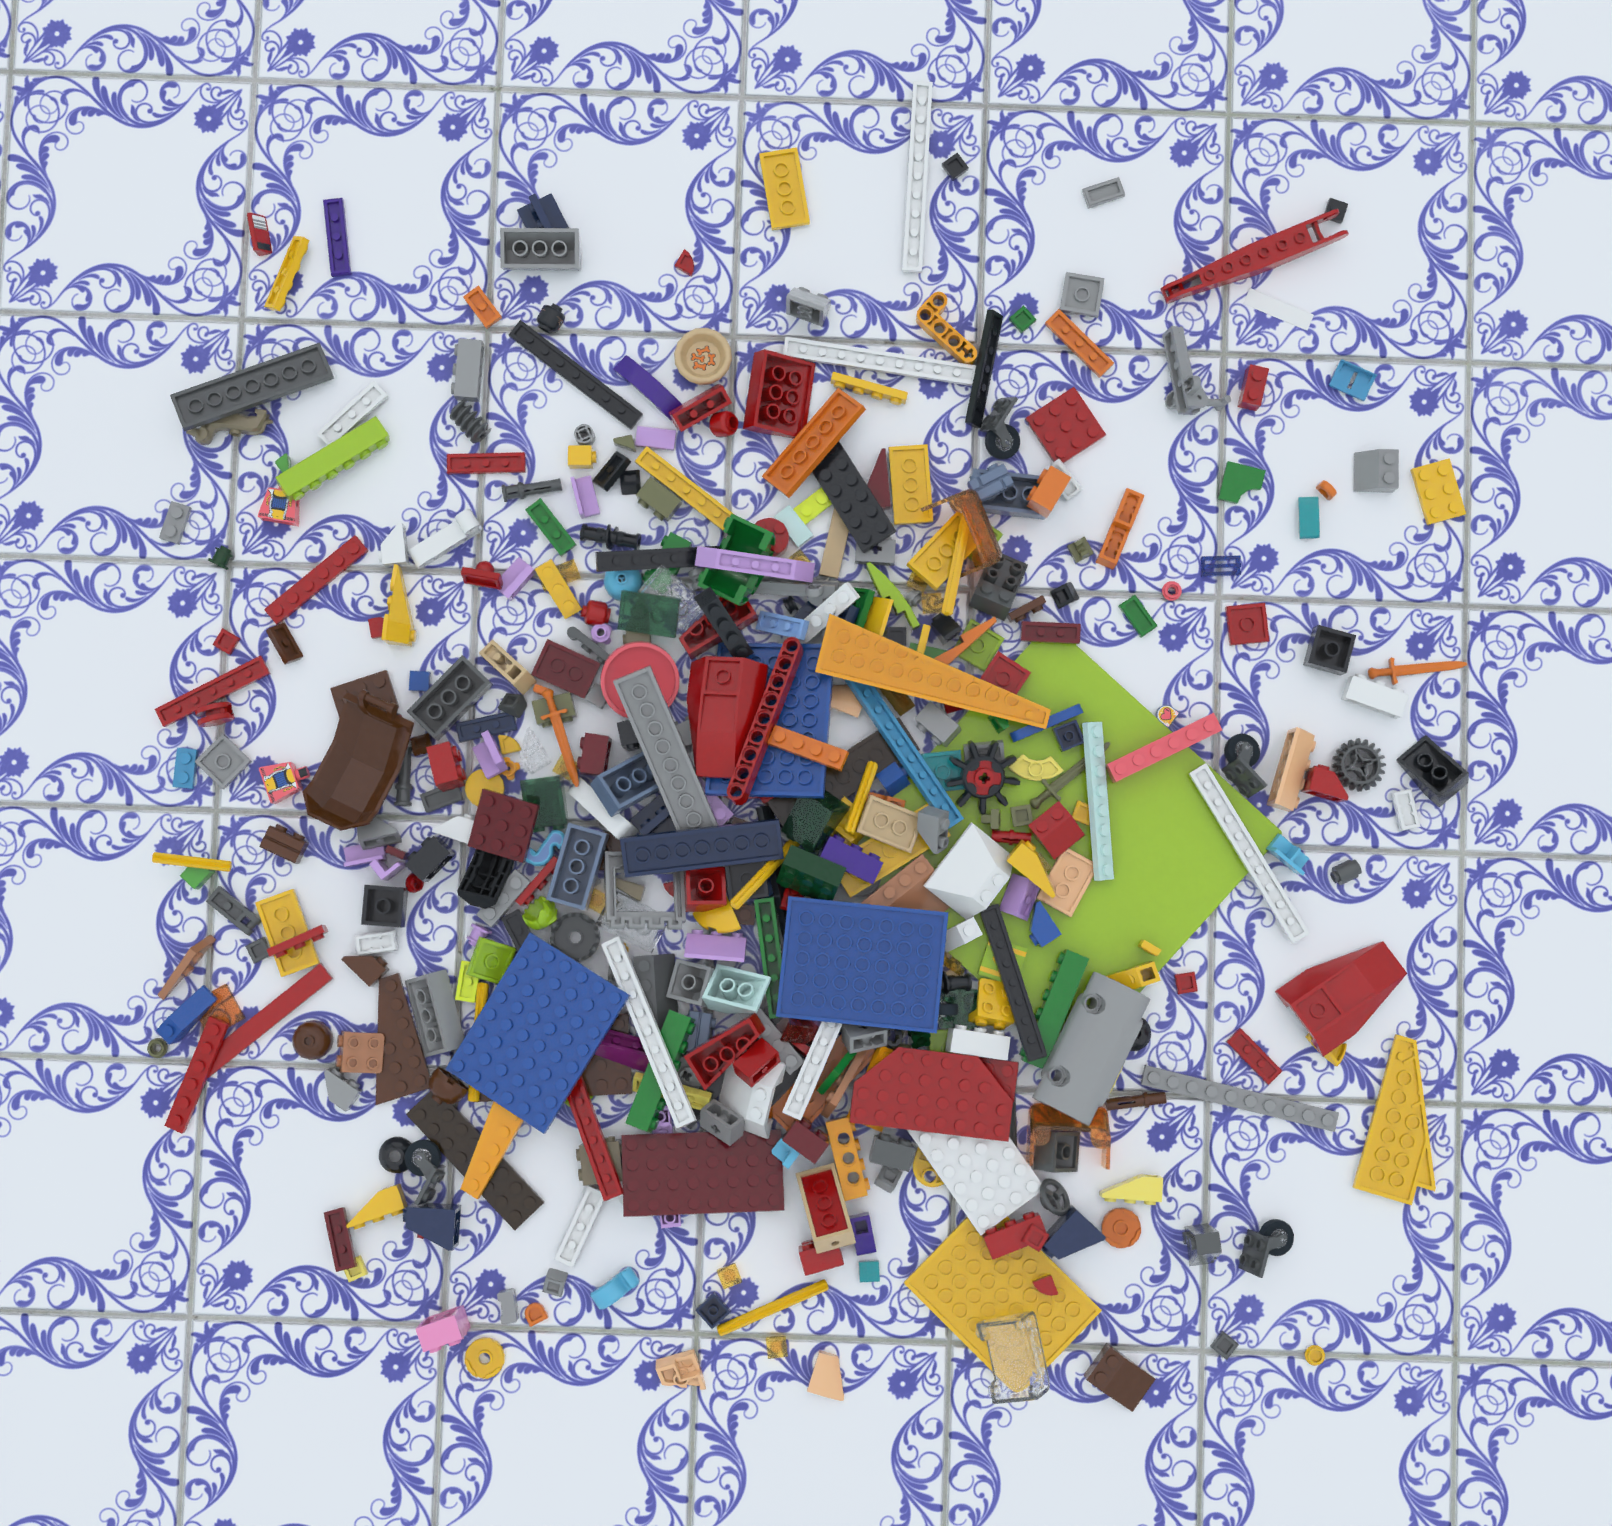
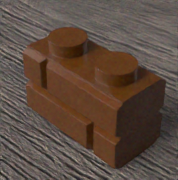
M276 824V826L270 825L261 841L260 847L290 862L299 864L309 845V842L304 841L305 836L296 832L293 835L286 832L287 828Z

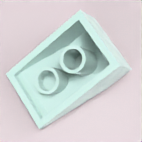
M717 964L702 999L710 1010L726 1014L757 1013L772 978Z

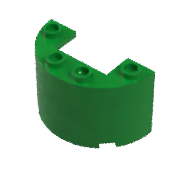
M734 514L726 518L723 532L728 535L721 541L720 549L773 556V551L770 549L771 545L774 546L776 542L774 533ZM705 568L699 574L697 586L705 590L711 587L716 595L742 606L748 602L746 597L756 592L764 576Z

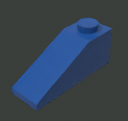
M203 985L168 1016L156 1032L169 1045L181 1041L218 999Z

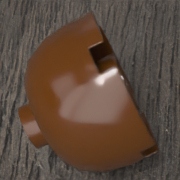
M310 1020L300 1024L292 1037V1045L295 1052L308 1060L320 1059L331 1050L334 1042L332 1031L324 1022L318 1020Z
M437 1067L430 1076L428 1083L429 1090L433 1094L431 1098L440 1105L443 1102L455 1104L461 1101L467 1094L468 1087L459 1079L456 1080L452 1077V1074L445 1069Z

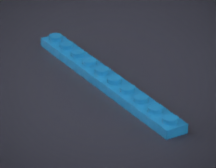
M844 679L929 806L949 811L948 819L950 820V825L948 829L964 819L876 688Z

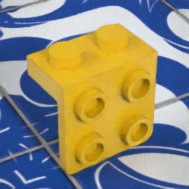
M981 978L978 981L977 1009L969 1013L968 1022H973L977 1026H993L996 1030H1004L1014 1023L1002 982Z

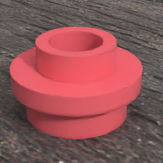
M1169 581L1162 587V595L1166 600L1174 601L1181 596L1182 589L1177 582ZM1169 588L1174 589L1175 593L1173 595L1168 593Z

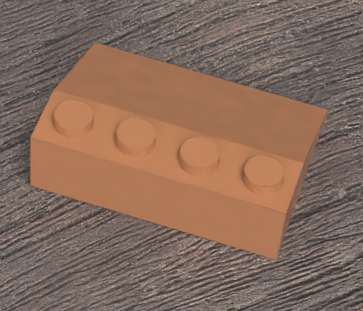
M923 854L861 902V904L945 912L950 908L923 886L935 871Z

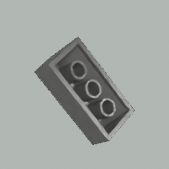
M675 953L633 956L635 972L661 1032L669 1009L678 1013V1001L666 997L675 965Z

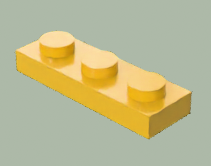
M552 559L534 568L565 619L582 610Z

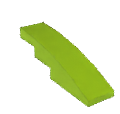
M871 562L866 563L867 571L879 597L894 600L892 607L896 616L904 613L911 630L919 628L920 624L914 612L896 586Z

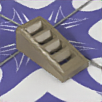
M616 878V888L637 901H642L646 888L644 885Z

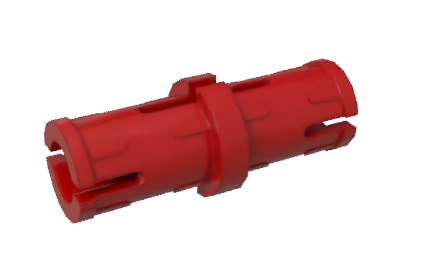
M992 829L991 838L995 842L1013 845L1018 844L1021 840L1031 842L1032 833L1014 832L1012 829L1010 831Z

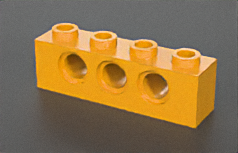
M847 1116L825 1121L844 1200L848 1201L868 1196L867 1190H870L868 1178L863 1177L862 1173L863 1170H866L863 1158L859 1159L857 1151L861 1150L859 1140L854 1139L852 1133L856 1131L855 1124L849 1123ZM847 1133L849 1135L848 1142H839V1134ZM850 1152L854 1155V1159L852 1162L847 1163L843 1160V1155ZM856 1172L859 1175L858 1180L850 1182L847 1178L849 1173Z

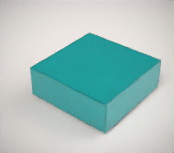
M879 1260L859 1261L860 1282H880Z

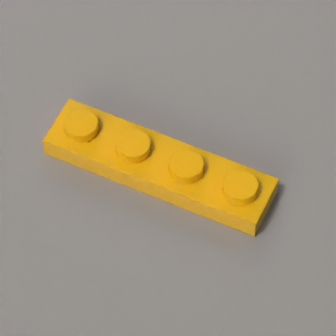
M293 236L264 305L267 309L280 311L285 305L286 295L293 286L294 276L299 271L302 257L308 250L310 240L305 237Z
M837 372L832 373L831 384H834L835 388L842 390L845 388L852 389L853 393L859 395L864 393L870 394L872 398L882 400V398L888 399L890 403L895 405L906 403L908 392Z

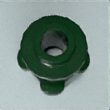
M222 545L220 548L215 547L217 550L212 559L208 558V561L228 570L226 565L230 558H233V555H231L232 551Z
M908 1030V1035L913 1041L911 1044L913 1049L923 1046L927 1047L931 1044L929 1039L931 1037L930 1033Z

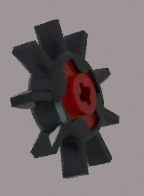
M970 740L968 741V749L971 757L966 762L961 761L957 757L950 756L949 760L954 766L960 767L961 772L960 777L945 780V785L947 787L957 785L964 787V793L956 801V804L960 807L964 806L971 796L978 798L980 814L986 813V799L993 796L997 798L999 803L1007 806V799L1000 793V790L1004 784L1020 785V780L1015 777L1005 776L1004 768L1017 761L1016 757L1010 755L1001 761L996 760L994 757L999 743L995 740H992L987 754H978L977 746ZM983 773H985L986 777H983L981 780L979 776H982Z

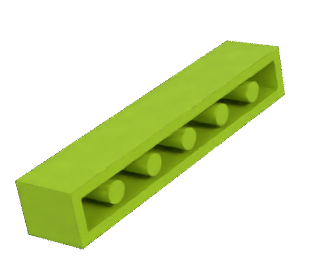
M375 416L276 476V482L290 502L292 500L297 501L304 497V493L310 489L313 491L319 488L325 480L334 479L338 472L343 469L348 470L352 468L359 459L364 460L372 454L371 452L377 448L380 450L386 447L390 441L389 434Z

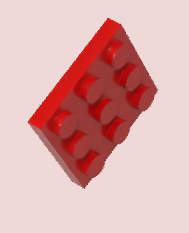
M1072 387L1025 418L1053 462L1060 459L1065 463L1106 436V433L1075 387Z

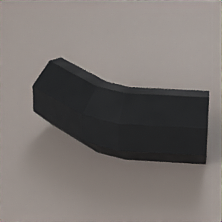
M475 849L472 861L457 890L458 896L468 904L484 909L496 905L515 860Z

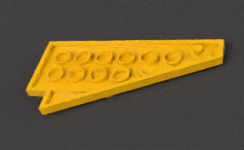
M1395 1034L1352 1187L1412 1205L1417 1186L1431 1191H1435L1436 1186L1417 1042L1414 1039Z

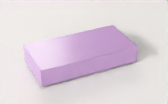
M637 426L635 446H647L654 449L674 451L676 430Z

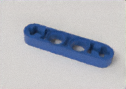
M1077 704L1049 716L1046 729L1084 713L1081 705ZM1028 725L1011 732L1010 736L1014 743L1045 729Z

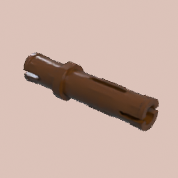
M1142 1092V1095L1107 1099L1105 1105L1107 1111L1143 1106L1144 1108H1149L1151 1105L1166 1104L1167 1100L1165 1092L1150 1094Z

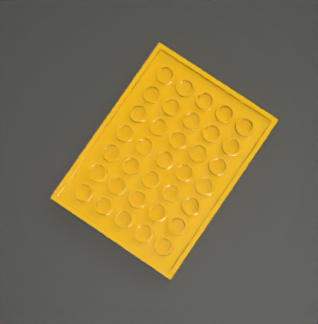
M1007 1216L995 1226L997 1228L1004 1226V1222L1010 1220V1218ZM968 1217L904 1281V1284L1017 1397L1042 1374L1102 1311L1042 1250L1038 1252L1027 1246L992 1260L983 1236L977 1232ZM1051 1274L1058 1295L1050 1296L1039 1292L1032 1281Z

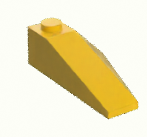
M394 564L390 582V591L393 593L387 599L389 614L384 615L381 640L390 645L412 647V642L416 641V630H414L402 569L399 565Z

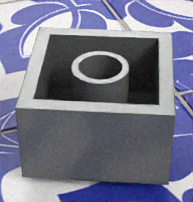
M879 1133V1136L874 1135L869 1161L909 1172L915 1147L908 1139L899 1137L898 1140H894L889 1134Z

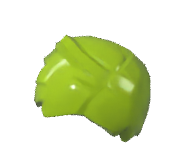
M543 896L535 899L534 903H530L528 909H525V913L522 915L526 925L534 930L547 928L558 919L555 902L546 900Z

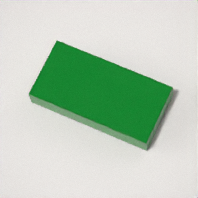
M1133 595L1118 606L1140 638L1157 627V624L1136 595Z

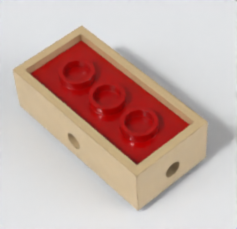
M834 1163L795 1173L816 1253L819 1254L856 1243Z

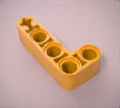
M942 292L933 293L918 309L916 323L959 363L973 365L977 357L976 348L940 316L946 309L947 296ZM939 299L943 302V305L936 306L933 301ZM927 313L930 319L923 320L920 318V315ZM937 326L943 327L944 332L937 333L934 330V328ZM955 339L959 344L951 346L948 341ZM969 353L971 354V358H970V357H967V358L964 357L965 354H966V355L969 354Z

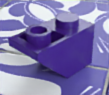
M869 1212L850 1215L849 1218L856 1241L854 1244L857 1256L876 1252Z

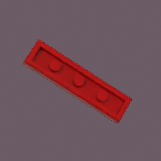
M525 452L447 454L448 475L526 473Z

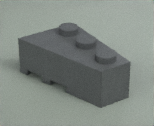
M1208 1223L1184 1226L1185 1232H1182L1183 1243L1187 1244L1189 1265L1196 1266L1214 1263V1260L1217 1259L1216 1257H1219L1222 1253L1219 1231Z

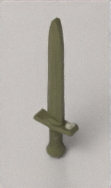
M1109 742L1104 743V752L1109 747ZM1085 757L1050 785L1046 779H1042L1041 782L1047 790L1038 797L1031 799L1030 805L1038 809L1041 803L1051 795L1057 801H1060L1061 797L1056 793L1086 769Z

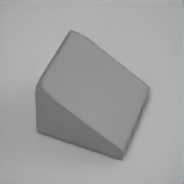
M595 683L585 699L603 709L607 702L603 696L601 685Z
M883 1166L874 1184L892 1193L903 1172L895 1168Z
M549 1268L542 1292L562 1297L568 1273Z

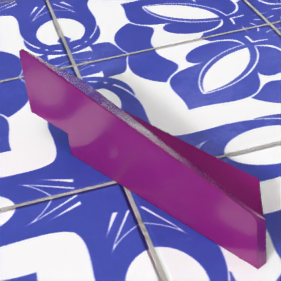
M613 1030L608 1031L595 1052V1055L644 1073L649 1063L639 1037Z

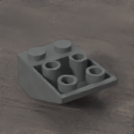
M992 549L969 606L1005 621L1028 564Z

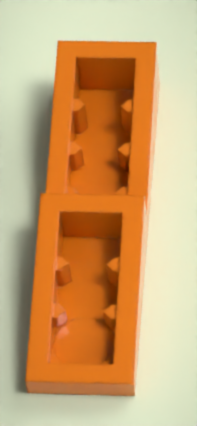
M1126 488L1096 563L1112 570L1115 568L1145 495Z
M993 617L959 636L961 644L934 659L949 665L997 622L996 618Z

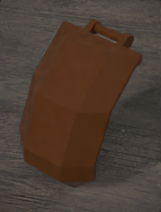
M364 689L360 691L358 697L348 692L343 697L344 704L334 739L312 781L302 791L307 815L340 831L369 825L378 814L401 771L414 727V722L397 715V704L379 699Z

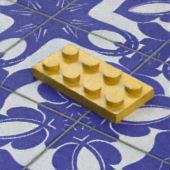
M797 147L759 153L771 229L779 230L809 225L810 219Z
M928 444L889 447L894 525L933 523Z
M959 511L937 531L906 565L935 591L938 590L949 576L961 518ZM971 523L964 561L987 537L973 523Z
M294 889L255 902L270 947L308 931ZM312 940L305 942L306 946L303 948L287 950L288 954L283 957L276 958L274 956L281 977L320 964Z

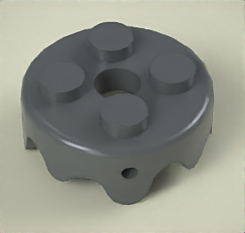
M565 914L556 920L551 927L550 944L577 962L591 957L599 946V928L595 921L585 914ZM572 932L580 933L581 940L578 943H573L570 940Z

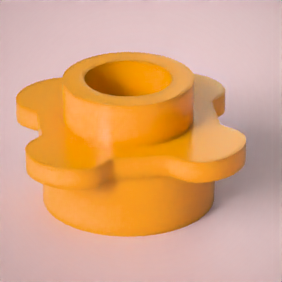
M505 757L504 760L507 767H510V770H506L499 775L503 774L508 780H513L516 771L520 769V764L512 762L509 757Z

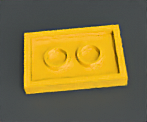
M1450 458L1410 470L1427 525L1466 514Z

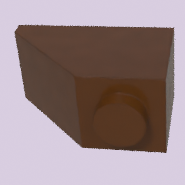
M344 956L341 959L369 987L374 986L389 971V968L386 966L388 964L387 961L381 956Z

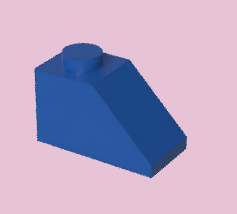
M1040 901L1035 902L1029 932L1031 933L1029 938L1035 946L1043 947L1062 934Z

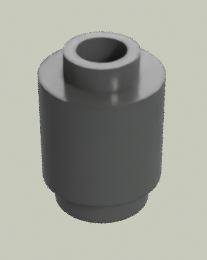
M1355 859L1352 861L1347 860L1332 867L1330 876L1334 883L1343 885L1358 878L1362 870Z

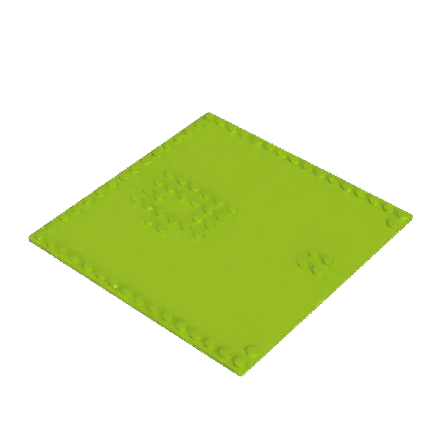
M1031 642L1014 661L1031 672L1017 695L1051 709L1050 716L1077 704L1081 705L1084 713L1013 743L1010 733L1028 726L1027 724L1008 720L1010 726L998 734L988 719L990 715L969 710L957 723L962 731L947 747H944L942 744L940 746L937 745L930 753L961 750V760L965 762L963 744H968V741L972 740L974 743L1003 740L1005 758L1014 755L1018 759L1024 754L1027 758L1038 761L1045 760L1051 756L1064 771L1051 779H1047L1046 781L1050 785L1085 757L1084 744L1061 752L1052 731L1056 727L1077 720L1083 735L1082 723L1102 722L1104 743H1110L1104 752L1105 765L1173 732L1163 725L1076 644ZM1189 747L1115 783H1112L1106 771L1114 879L1094 881L1093 876L1072 917L1040 901L1062 935L1043 947L1035 946L1029 938L1031 935L1029 927L1033 908L1028 921L1001 911L1011 943L1028 949L1021 969V975L1034 1015L1037 1008H1041L1043 1005L1042 995L1045 989H1049L1051 985L1049 978L1052 971L1057 970L1059 963H1056L1060 952L1064 953V950L1067 949L1089 958L1063 1023L1064 1026L1077 997L1086 990L1093 972L1107 976L1149 961L1155 962L1159 972L1247 875L1248 871L1188 774L1206 763ZM1208 765L1261 854L1264 856L1268 851L1266 850L1268 845L1277 834L1282 835V831ZM1007 766L1004 768L1005 776L1019 779L1020 785H1003L1000 793L1006 797L1007 806L999 803L995 796L987 798L985 814L979 813L978 798L973 796L962 807L956 804V801L964 793L965 789L946 791L964 819L948 829L951 836L948 837L949 843L946 849L938 854H934L929 849L922 854L932 867L936 869L971 822L991 838V824L981 823V815H991V809L1001 810L999 831H1010L1012 829L1014 832L1030 833L1028 825L1013 827L1010 807L1030 804L1031 799L1038 797L1047 790L1041 781H1032L1019 777ZM1086 769L1056 793L1061 797L1060 803L1071 815L1077 801L1088 804ZM983 773L982 776H979L981 780L983 777H986L985 773ZM908 776L907 779L911 784L893 797L905 800L904 808L914 812L926 805L927 801L910 776ZM1052 795L1044 800L1038 809L1030 805L1033 821L1058 802ZM1076 821L1085 836L1069 849L1093 861L1090 826ZM1031 835V843L1037 847L1036 851L1047 874H1049L1057 858L1053 860L1036 838ZM864 836L857 845L859 846L871 838ZM996 842L1009 853L1017 846V844L1009 845V843ZM913 860L909 861L908 863L904 864L892 873L883 877L880 881L878 888H880L883 884H885L888 880H890L893 876H895ZM1012 866L1011 876L1012 874L1026 877ZM1011 876L989 906L998 904L1000 907ZM951 907L945 911L948 912L947 929L966 920ZM980 913L973 917L983 935L948 953L978 980L981 978L991 979L978 974L988 943L986 931ZM1141 940H1146L1161 949V952L1158 956H1153L1139 948L1138 944ZM1145 986L1133 990L1140 993ZM1090 998L1087 1000L1086 1005H1090Z

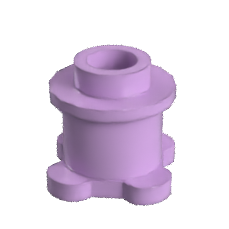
M606 624L594 625L591 630L592 641L596 644L599 642L606 645L610 644L611 626ZM600 630L604 631V634L602 636L598 635V632Z
M472 923V932L466 938L469 939L468 943L475 947L479 936L486 938L488 934H492V931L477 923Z

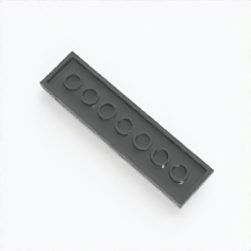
M319 342L171 394L170 397L185 432L334 379V376Z

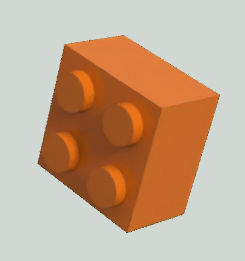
M1050 466L1048 470L1044 468L1036 482L1039 486L1036 487L1034 485L1026 498L1029 501L1026 507L1047 518L1072 477L1053 466Z

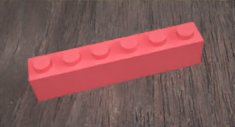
M1212 713L1106 764V771L1112 783H1115L1222 731V728L1215 714Z

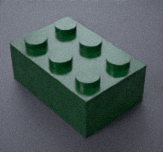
M791 845L776 883L784 888L793 889L803 896L833 901L846 868Z

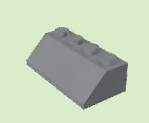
M500 228L501 268L503 270H581L579 228Z
M447 970L405 980L424 1057L458 1049L465 1036L461 1028L460 1017L455 1005V997L452 993Z

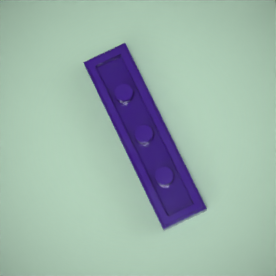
M343 198L323 200L331 276L351 275Z

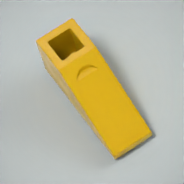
M1154 961L1106 976L1131 989L1161 981Z
M399 1183L377 1192L346 1227H353L355 1230L366 1226L365 1222L372 1220L375 1223L385 1219L384 1215L391 1213L392 1216L403 1213V1209L408 1205L401 1184Z

